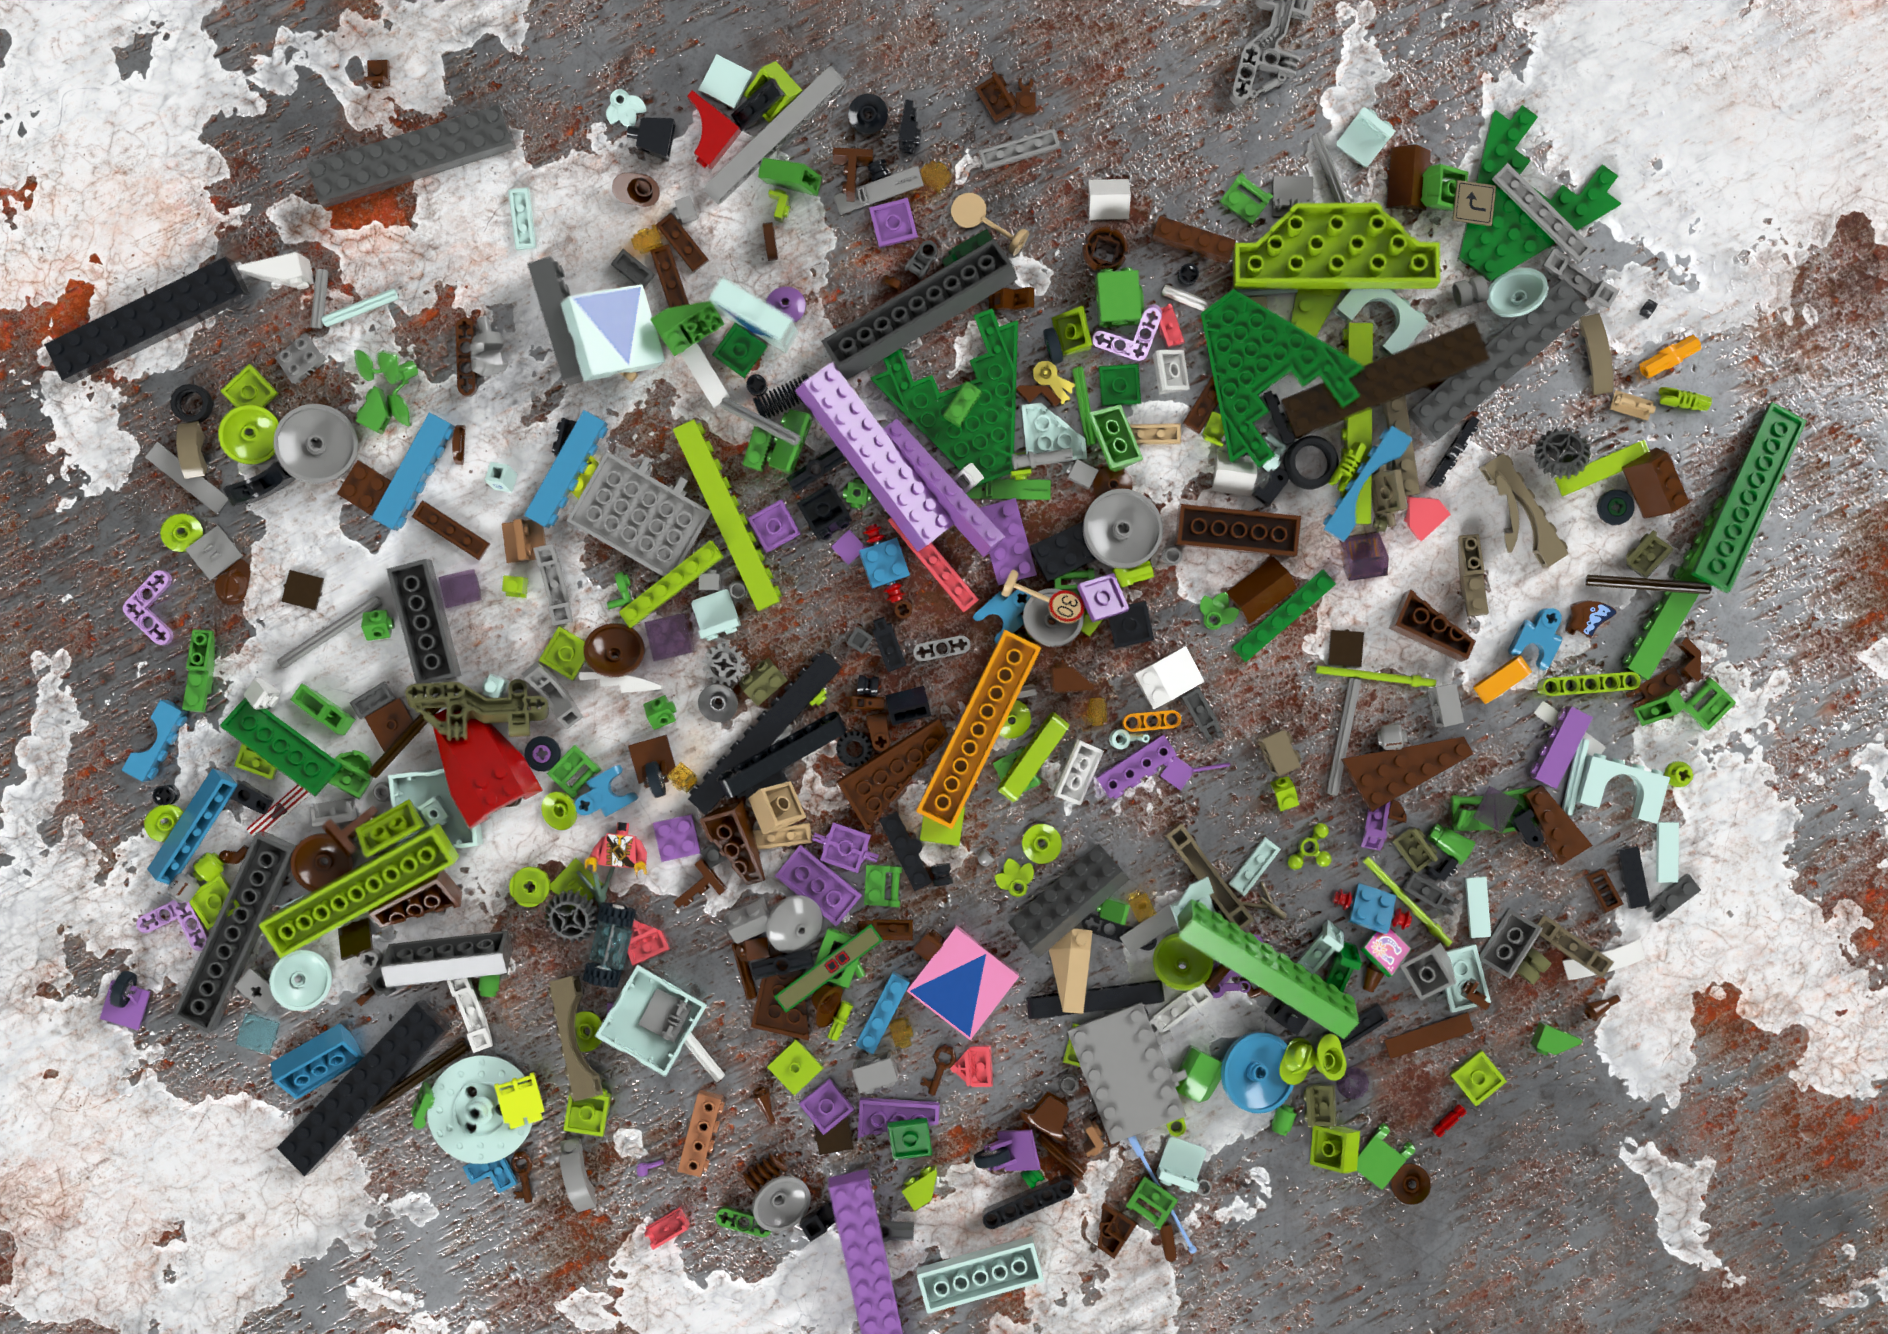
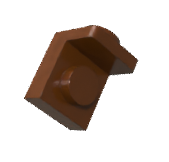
M367 60L368 77H365V82L374 89H383L384 86H390V62L388 60Z
M1472 978L1469 981L1467 980L1462 986V993L1460 995L1482 1009L1487 1010L1490 1003L1485 1001V995L1476 990L1479 982Z

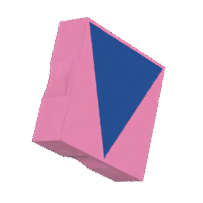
M955 924L944 938L943 947L921 968L909 984L907 992L971 1040L1019 978V973L999 957L986 951L977 940Z

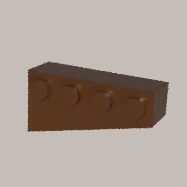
M1411 589L1403 594L1389 626V629L1459 662L1469 659L1476 642L1458 626L1448 621L1447 617L1434 610L1428 602L1419 598Z
M443 869L370 909L369 915L382 928L404 922L410 917L419 918L423 917L425 913L433 911L436 913L442 912L444 908L452 906L453 908L460 907L462 891Z

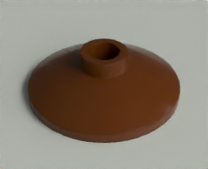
M1106 466L1098 471L1093 480V491L1097 498L1103 493L1114 489H1133L1132 478L1125 469L1114 472L1110 470L1109 466ZM1111 481H1115L1117 483L1116 488L1110 487Z
M1404 1164L1392 1177L1391 1187L1399 1201L1408 1205H1416L1428 1197L1431 1190V1180L1428 1173L1421 1166ZM1412 1181L1416 1182L1415 1188H1411Z

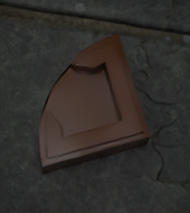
M886 275L881 280V283L897 292L901 287V281L894 277L891 279Z
M1392 800L1390 802L1388 819L1406 823L1407 815L1404 808L1398 801Z
M372 986L357 999L356 1002L360 1006L365 1005L376 995Z

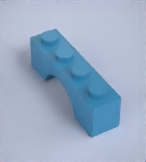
M168 699L160 700L150 717L157 727V739L154 745L145 752L131 753L122 771L142 782L153 780L158 773L157 768L160 762H163L168 755L167 750L170 744L172 745L178 737L177 731L186 723L188 711H184L181 706Z
M892 970L870 1017L856 1040L855 1046L874 1054L910 984L909 978Z

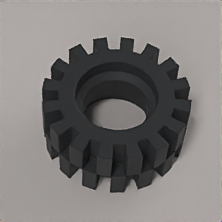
M860 731L847 732L837 742V757L846 766L859 767L866 763L872 755L871 740ZM852 741H857L862 746V752L857 757H852L847 753V745Z

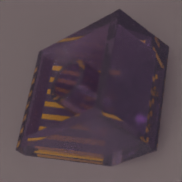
M1370 532L1350 535L1344 543L1339 540L1343 569L1348 581L1388 575L1389 556L1379 533Z

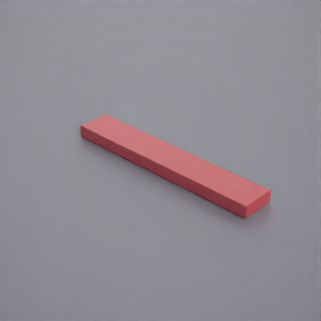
M892 518L887 520L963 613L979 600L932 542L917 552Z

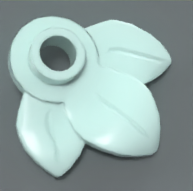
M617 89L610 96L611 104L606 110V116L610 124L619 120L626 127L629 125L635 126L636 113L646 112V106L638 96H629L625 90ZM619 95L624 97V102L621 104L616 101Z

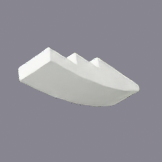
M579 672L580 680L600 679V687L621 685V693L664 689V685L632 675L613 678L599 675L596 672Z

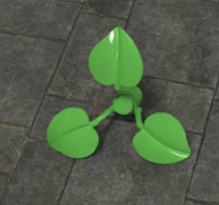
M354 350L356 367L366 381H372L374 374L384 373L390 384L402 381L393 390L392 394L387 395V404L391 414L398 422L405 426H411L407 404L397 393L404 385L409 383L408 379L418 375L415 363L408 361L399 365V354L380 351L377 353V362L380 369H374L371 358L365 352Z

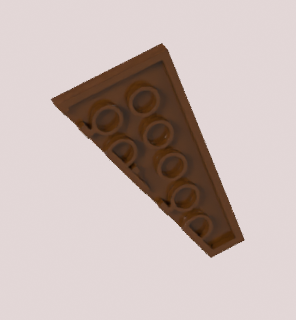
M938 717L836 781L866 831L871 828V824L876 818L882 815L887 805L893 802L910 782L915 772L921 769L931 753H934L948 737V733Z
M1463 736L1341 760L1369 811L1373 812L1474 753Z
M770 943V957L766 959L777 957L780 954H790L777 950ZM779 960L777 962V965L780 969H786L788 967V964L785 960ZM803 969L788 972L785 975L762 978L751 1028L810 1040L806 998L788 1012H785L774 998L777 993L803 975Z

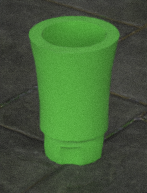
M1438 823L1431 828L1426 838L1460 865L1465 862L1475 846V841L1463 837Z

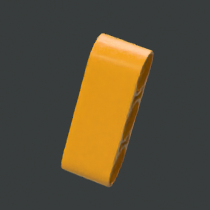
M1518 655L1475 684L1473 689L1482 702L1486 704L1532 673V670L1523 657Z
M1174 710L1129 713L1122 718L1123 728L1131 732L1176 728L1181 723V715ZM1171 713L1176 716V721L1172 725L1166 721L1167 715ZM1150 715L1156 717L1154 726H1148L1146 723V719ZM1129 717H1134L1137 721L1136 726L1133 728H1129L1126 724Z

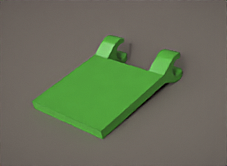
M1384 1123L1379 1125L1373 1137L1358 1154L1357 1171L1382 1190L1404 1162L1415 1152L1414 1146L1409 1142L1404 1145L1400 1153L1384 1142L1382 1139L1390 1132L1388 1126Z

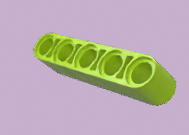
M1644 439L1590 462L1585 466L1583 472L1579 471L1577 476L1571 474L1569 479L1566 476H1563L1561 479L1558 476L1555 477L1554 480L1561 496L1573 493L1623 471V466L1649 452L1648 446Z
M1635 672L1549 677L1539 680L1537 690L1545 696L1634 690L1639 687L1641 679ZM1627 676H1630L1631 678V684L1629 686H1627L1625 683V679ZM1608 677L1612 681L1609 688L1605 684V680ZM1587 679H1590L1592 682V686L1589 689L1585 686ZM1568 680L1572 683V688L1569 691L1565 687V683ZM1547 682L1552 684L1550 692H1547L1545 688Z
M1055 712L1049 714L1002 779L997 790L1010 801L1015 802L1069 728V723Z

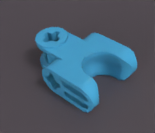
M1016 590L1006 598L1001 595L1002 592L1000 591L974 614L973 619L981 621L990 614H996L1001 617L1003 627L994 640L997 644L1003 630L1014 633L1024 624L1021 612L1024 611L1026 603H1018L1017 595L1019 593L1021 595L1026 594V601L1032 595Z
M1545 608L1537 613L1533 622L1525 619L1508 649L1509 654L1512 656L1520 655L1528 644L1533 643L1539 650V656L1536 660L1537 667L1542 671L1548 669L1562 642V637L1555 634L1562 620L1561 613L1554 608ZM1546 615H1550L1549 617L1552 619L1551 622H1548V618H1546Z
M616 765L586 782L590 791L576 799L575 807L578 814L586 816L601 809L604 816L607 817L638 799L637 794L634 792L625 796H618L613 793L611 783L616 776L622 773L623 768L621 765ZM583 800L585 802L589 801L590 805L588 806V809L582 808V805L584 804Z

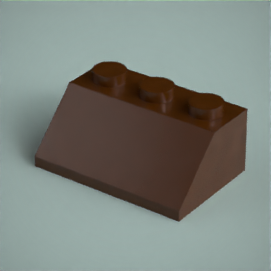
M1655 447L1622 467L1643 518L1670 514L1690 503L1669 452Z
M1055 663L1054 668H1049L1051 692L1095 690V686L1074 667H1068V663Z

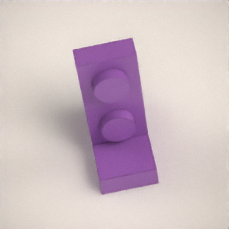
M1390 802L1373 812H1370L1368 809L1360 847L1381 851L1387 835L1386 826Z

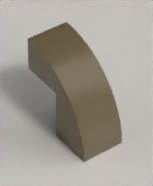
M198 421L181 423L177 427V453L185 479L205 476L208 468L201 452L205 436Z

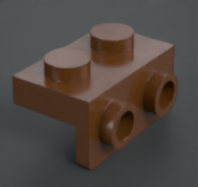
M994 71L991 73L992 77L975 87V91L995 123L1016 111L1015 103H1017V100L1012 92L1008 93L1006 90L1007 84L1001 75L998 76Z

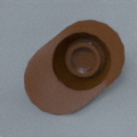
M621 173L616 176L612 183L614 196L620 202L649 207L654 205L660 196L657 182L646 174Z
M239 559L217 576L215 581L217 597L227 605L241 603L246 596L251 570L245 560Z
M824 984L813 994L811 1001L817 1010V1026L823 1028L834 1021L833 1017H836L840 1008L843 994L842 987Z

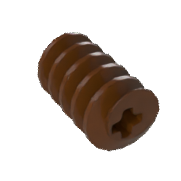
M769 1152V1160L762 1157L763 1165L756 1162V1170L749 1167V1175L746 1172L742 1173L746 1184L753 1193H756V1190L759 1191L762 1185L764 1186L767 1182L775 1179V1176L780 1177L782 1175L781 1171H788L785 1161L777 1152L775 1156Z

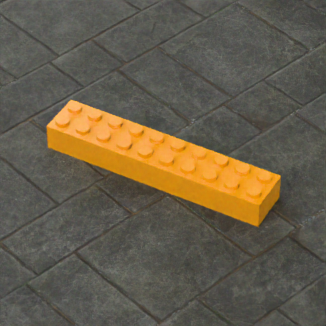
M1003 630L916 808L917 813L953 829L1041 647L1007 630Z

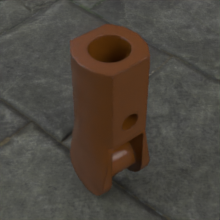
M849 696L851 702L848 709L884 710L885 697ZM859 699H864V707L858 706Z
M1168 1222L1163 1224L1160 1234L1165 1259L1173 1262L1176 1260L1177 1254L1172 1224Z

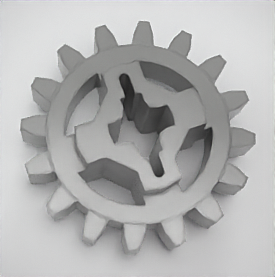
M719 643L718 649L711 647L712 653L705 654L708 660H703V663L707 664L703 671H709L706 677H713V684L720 681L719 684L724 685V682H727V685L731 686V680L737 683L739 682L737 676H744L741 669L747 668L742 665V662H745L746 659L740 657L743 654L742 651L736 652L737 646L730 649V644L726 643L725 648H723L722 644ZM722 652L720 658L717 660L713 659L717 653ZM730 653L736 657L738 663L733 662L730 658ZM724 659H726V663L733 665V667H726L723 670V667L716 663L724 662ZM712 667H716L719 671V677L713 672ZM736 670L734 675L727 678L728 672Z

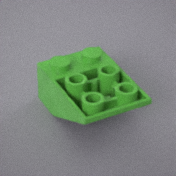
M711 301L667 308L650 319L674 356L684 352L688 347L701 341L704 337L717 331L724 325L723 320Z

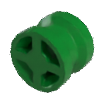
M1024 1170L1020 1172L1022 1178L1032 1189L1036 1187L1038 1181L1045 1179L1040 1170Z

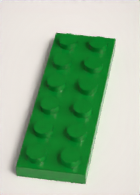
M246 698L219 725L223 730L314 797L319 794L342 768L338 761L267 709H255Z

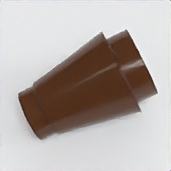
M1372 961L1366 967L1362 987L1369 992H1374L1385 975Z

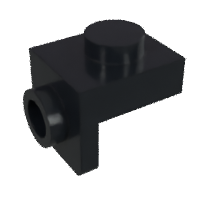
M1447 856L1437 870L1428 865L1424 869L1428 871L1426 875L1434 881L1439 879L1444 882L1448 876L1451 877L1456 872L1458 862Z

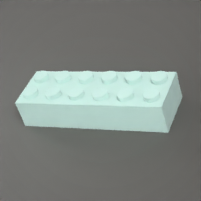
M1032 1236L917 1268V1278L927 1314L1044 1281Z

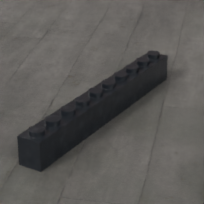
M825 651L822 654L820 652L816 653L811 659L813 662L809 668L805 666L797 674L799 679L795 683L791 681L784 688L786 693L781 698L777 696L771 702L772 708L768 712L764 710L758 716L757 720L759 722L754 727L750 725L743 733L745 737L742 741L739 742L737 740L729 748L731 753L727 757L723 755L716 762L718 767L714 771L710 769L703 776L705 781L700 786L696 784L690 790L689 794L691 796L688 800L704 815H707L725 796L717 781L718 776L770 747L843 668Z

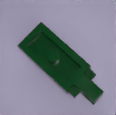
M986 229L948 251L950 256L942 260L944 267L991 241L992 237Z

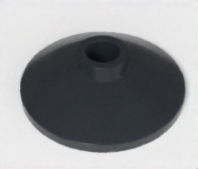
M862 94L856 97L849 106V121L858 132L873 134L885 126L888 119V108L879 96ZM871 113L872 117L870 119H866L865 114Z

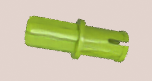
M846 1001L841 1002V1006L836 1017H833L834 1021L827 1035L829 1039L838 1041L844 1026L848 1024L847 1019L854 1005Z

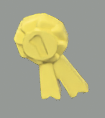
M1039 362L1033 369L1034 380L1042 386L1050 385L1053 392L1061 399V404L1063 405L1065 401L1070 400V397L1064 390L1072 393V388L1075 387V384L1058 377L1056 366L1051 362Z

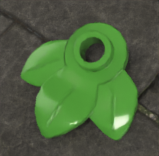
M1226 592L1216 595L1213 600L1208 596H1203L1200 602V610L1204 614L1203 622L1208 629L1215 630L1220 628L1222 624H1231L1239 615V609L1229 607V598ZM1211 616L1216 617V623L1212 624L1210 622Z

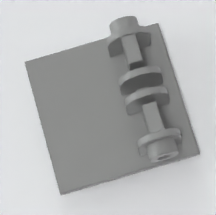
M1273 176V217H1283L1296 203H1315L1313 201V177Z
M304 333L275 357L292 384L301 383L307 375H311L310 369L315 372L314 367L319 368L327 360L318 351L307 333Z
M657 988L638 1025L662 1036L666 1040L675 1042L693 1006Z

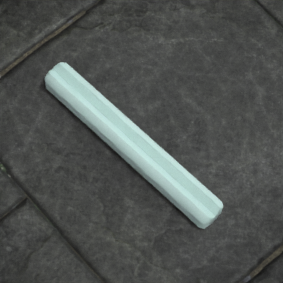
M390 289L326 314L321 319L323 324L329 327L398 300L399 297L395 289Z
M1583 738L1573 757L1562 809L1568 816H1572L1589 746V740Z

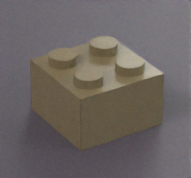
M1278 728L1256 738L1272 775L1281 776L1301 767L1299 763L1301 757L1297 750H1293L1291 745L1293 739L1289 731L1286 732L1284 729Z

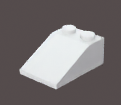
M298 252L238 265V270L252 278L297 289H306L310 284L315 283L310 260Z
M1186 646L1133 673L1150 708L1153 710L1205 682Z

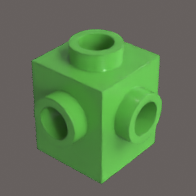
M853 479V482H848V487L844 486L843 498L846 499V503L850 504L851 508L862 509V506H867V501L871 502L872 491L863 480ZM856 489L861 491V495L858 497L853 495Z
M387 609L365 612L362 616L361 628L367 641L391 638V632L395 628L393 617L389 616Z
M666 695L643 704L646 717L654 730L676 721L674 715L677 712L673 701L669 702Z

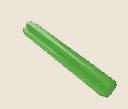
M1075 367L1072 372L1086 445L1096 444V437L1087 415L1091 413L1084 370L1083 367Z

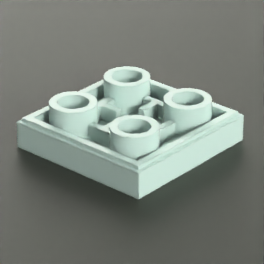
M716 54L698 90L735 110L753 73Z

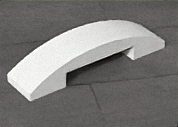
M697 342L680 353L713 408L719 406L723 398L731 399Z
M1640 939L1621 943L1620 946L1600 951V953L1614 961L1608 972L1645 959ZM1572 958L1562 960L1568 980L1596 975Z
M471 979L447 980L452 997L455 996L468 1031L466 1035L473 1053L492 1047L493 1043L487 1019Z
M1204 984L1192 990H1185L1149 1018L1153 1031L1158 1030L1159 1033L1168 1031L1196 1008L1199 1009L1213 998L1212 994Z

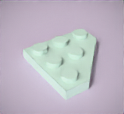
M1042 403L1021 405L1026 454H1028V451H1032L1035 454L1072 448L1073 461L1087 459L1086 441L1083 436L1069 427L1067 423L1052 413Z

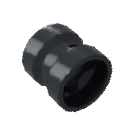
M1192 263L1184 264L1177 274L1179 284L1184 287L1192 286L1199 277V269Z
M754 374L746 382L748 391L755 397H761V394L764 395L768 390V384L761 375Z
M859 675L857 694L864 695L867 693L877 697L879 677L867 678L865 675Z
M164 785L155 788L152 797L156 804L164 806L176 803L180 797V792L174 785Z
M950 863L931 866V871L935 877L933 879L934 886H944L953 883V878L949 872L951 870Z

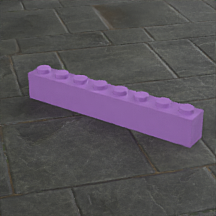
M898 419L883 428L967 540L983 557L994 550L1005 537Z

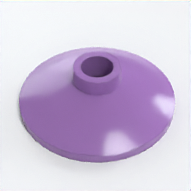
M779 287L773 290L766 300L768 305L792 318L794 323L802 318L806 309L803 295L792 287ZM783 301L789 302L787 305L782 304Z

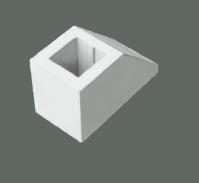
M262 678L253 680L244 693V697L255 709H269L277 704L279 701L278 696L281 692Z

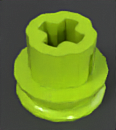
M1672 762L1665 768L1664 775L1670 777L1669 784L1671 786L1685 787L1693 779L1691 767L1684 762ZM1680 771L1683 772V777H1682V778H1681V776L1679 775V772H1680Z

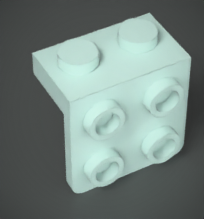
M1363 107L1336 142V146L1363 167H1368L1396 131L1389 122L1379 119L1375 111Z
M727 589L691 602L700 628L698 632L701 639L706 638L707 641L719 638L718 634L723 632L726 635L738 631L737 627L741 626L730 592Z
M1170 1136L1156 1171L1158 1178L1161 1179L1160 1182L1168 1186L1172 1184L1178 1185L1179 1189L1185 1192H1191V1190L1197 1192L1199 1187L1197 1177L1206 1154V1149Z

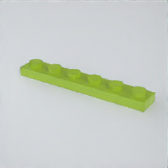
M709 541L620 610V615L629 628L635 627L724 558L714 542Z

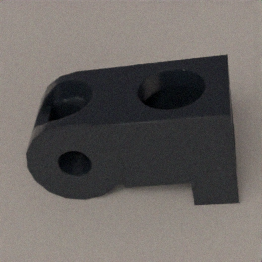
M1283 469L1275 470L1270 474L1269 481L1264 488L1257 487L1253 491L1252 496L1266 507L1269 506L1289 480L1288 473Z
M246 781L238 784L230 798L261 814H266L274 801L272 797L260 792V790L252 787Z
M1525 807L1508 817L1526 845L1539 847L1543 844V834L1536 830L1531 821V818L1535 816L1531 809Z

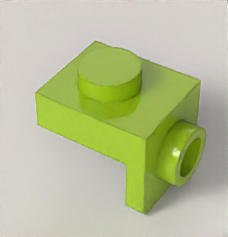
M780 189L769 190V198L778 200L774 219L783 223L784 217L788 218L791 206H788L789 196Z
M1289 776L1270 782L1280 812L1299 805L1295 786Z

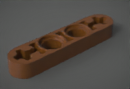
M461 318L455 326L457 388L462 395L471 397L477 392V373L472 372V369L468 373L462 371V365L465 362L471 363V350L468 353H463L461 346L464 342L471 344L472 338L476 336V327L470 319ZM465 323L470 326V329H467V336H471V339L461 338V336L465 337V331L461 329ZM462 376H472V379L468 378V384L472 386V389H469L468 392L463 389V386H466V379H462Z

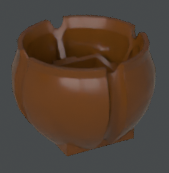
M1103 226L1092 230L1086 236V244L1082 247V253L1085 262L1091 269L1095 271L1097 269H1113V271H1116L1124 264L1126 260L1125 255L1128 254V243L1119 230H1111L1110 227ZM1097 241L1116 247L1112 262L1093 257Z

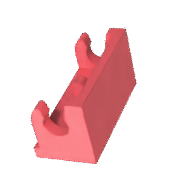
M1168 304L1163 308L1160 307L1162 316L1158 329L1165 349L1184 344L1185 341L1172 304Z
M678 1207L646 1226L645 1237L650 1238V1246L654 1250L688 1230L690 1223L681 1207Z

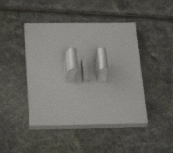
M219 525L185 549L210 581L243 557Z

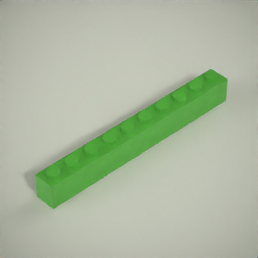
M1726 496L1719 497L1713 505L1715 509L1704 520L1703 525L1705 526L1694 537V545L1684 554V562L1674 571L1673 580L1704 582L1691 575ZM1663 591L1664 596L1653 607L1654 613L1651 618L1645 621L1643 632L1635 638L1633 649L1625 655L1622 669L1627 672L1637 673L1641 680H1649L1699 594Z

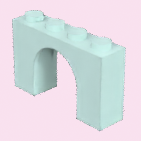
M1351 289L1333 310L1335 314L1348 324L1363 306L1369 302L1377 301L1388 305L1394 312L1396 323L1391 335L1379 348L1386 356L1407 349L1428 324L1426 316L1421 311H1415L1410 307L1411 304L1408 300L1398 297L1394 289Z
M1594 753L1593 756L1586 755L1576 802L1600 808L1604 789L1608 781L1616 775L1625 774L1634 781L1637 788V797L1631 817L1651 823H1658L1670 777L1663 776L1664 772L1652 769L1651 772L1645 771V767L1632 764V767L1625 765L1626 761L1615 758H1613V761L1605 760V755Z

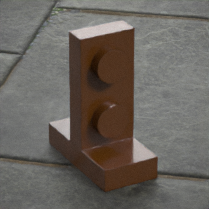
M833 147V164L844 165V175H847V181H843V194H846L847 202H855L857 166H868L873 162V149Z
M373 805L343 830H340L330 818L323 824L322 829L349 858L357 851V848L348 837L351 839L356 837L355 828L375 818L378 810Z
M703 857L694 865L704 877L673 902L677 908L682 905L687 907L694 901L692 897L696 893L701 895L710 888L708 886L709 883L719 895L728 889L713 869L708 866Z

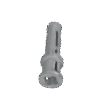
M1072 448L1035 454L1032 451L1022 455L1011 454L1013 471L1023 468L1034 469L1037 465L1073 461Z

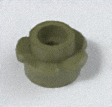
M1382 514L1378 517L1375 516L1373 528H1376L1377 533L1379 531L1385 532L1388 524L1387 517Z

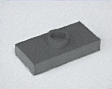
M624 249L621 250L611 263L614 268L635 285H643V288L655 276L651 270Z
M382 682L349 703L359 719H363L396 698L387 683Z

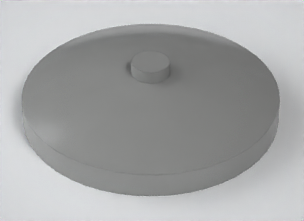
M307 404L291 410L281 419L274 434V450L278 462L289 475L302 482L323 484L337 480L349 471L357 456L358 439L352 423L343 413L330 406Z
M1114 489L1100 495L1089 506L1083 520V536L1088 549L1100 562L1113 568L1129 569L1145 563L1155 554L1162 540L1163 523L1158 509L1146 496L1130 489Z

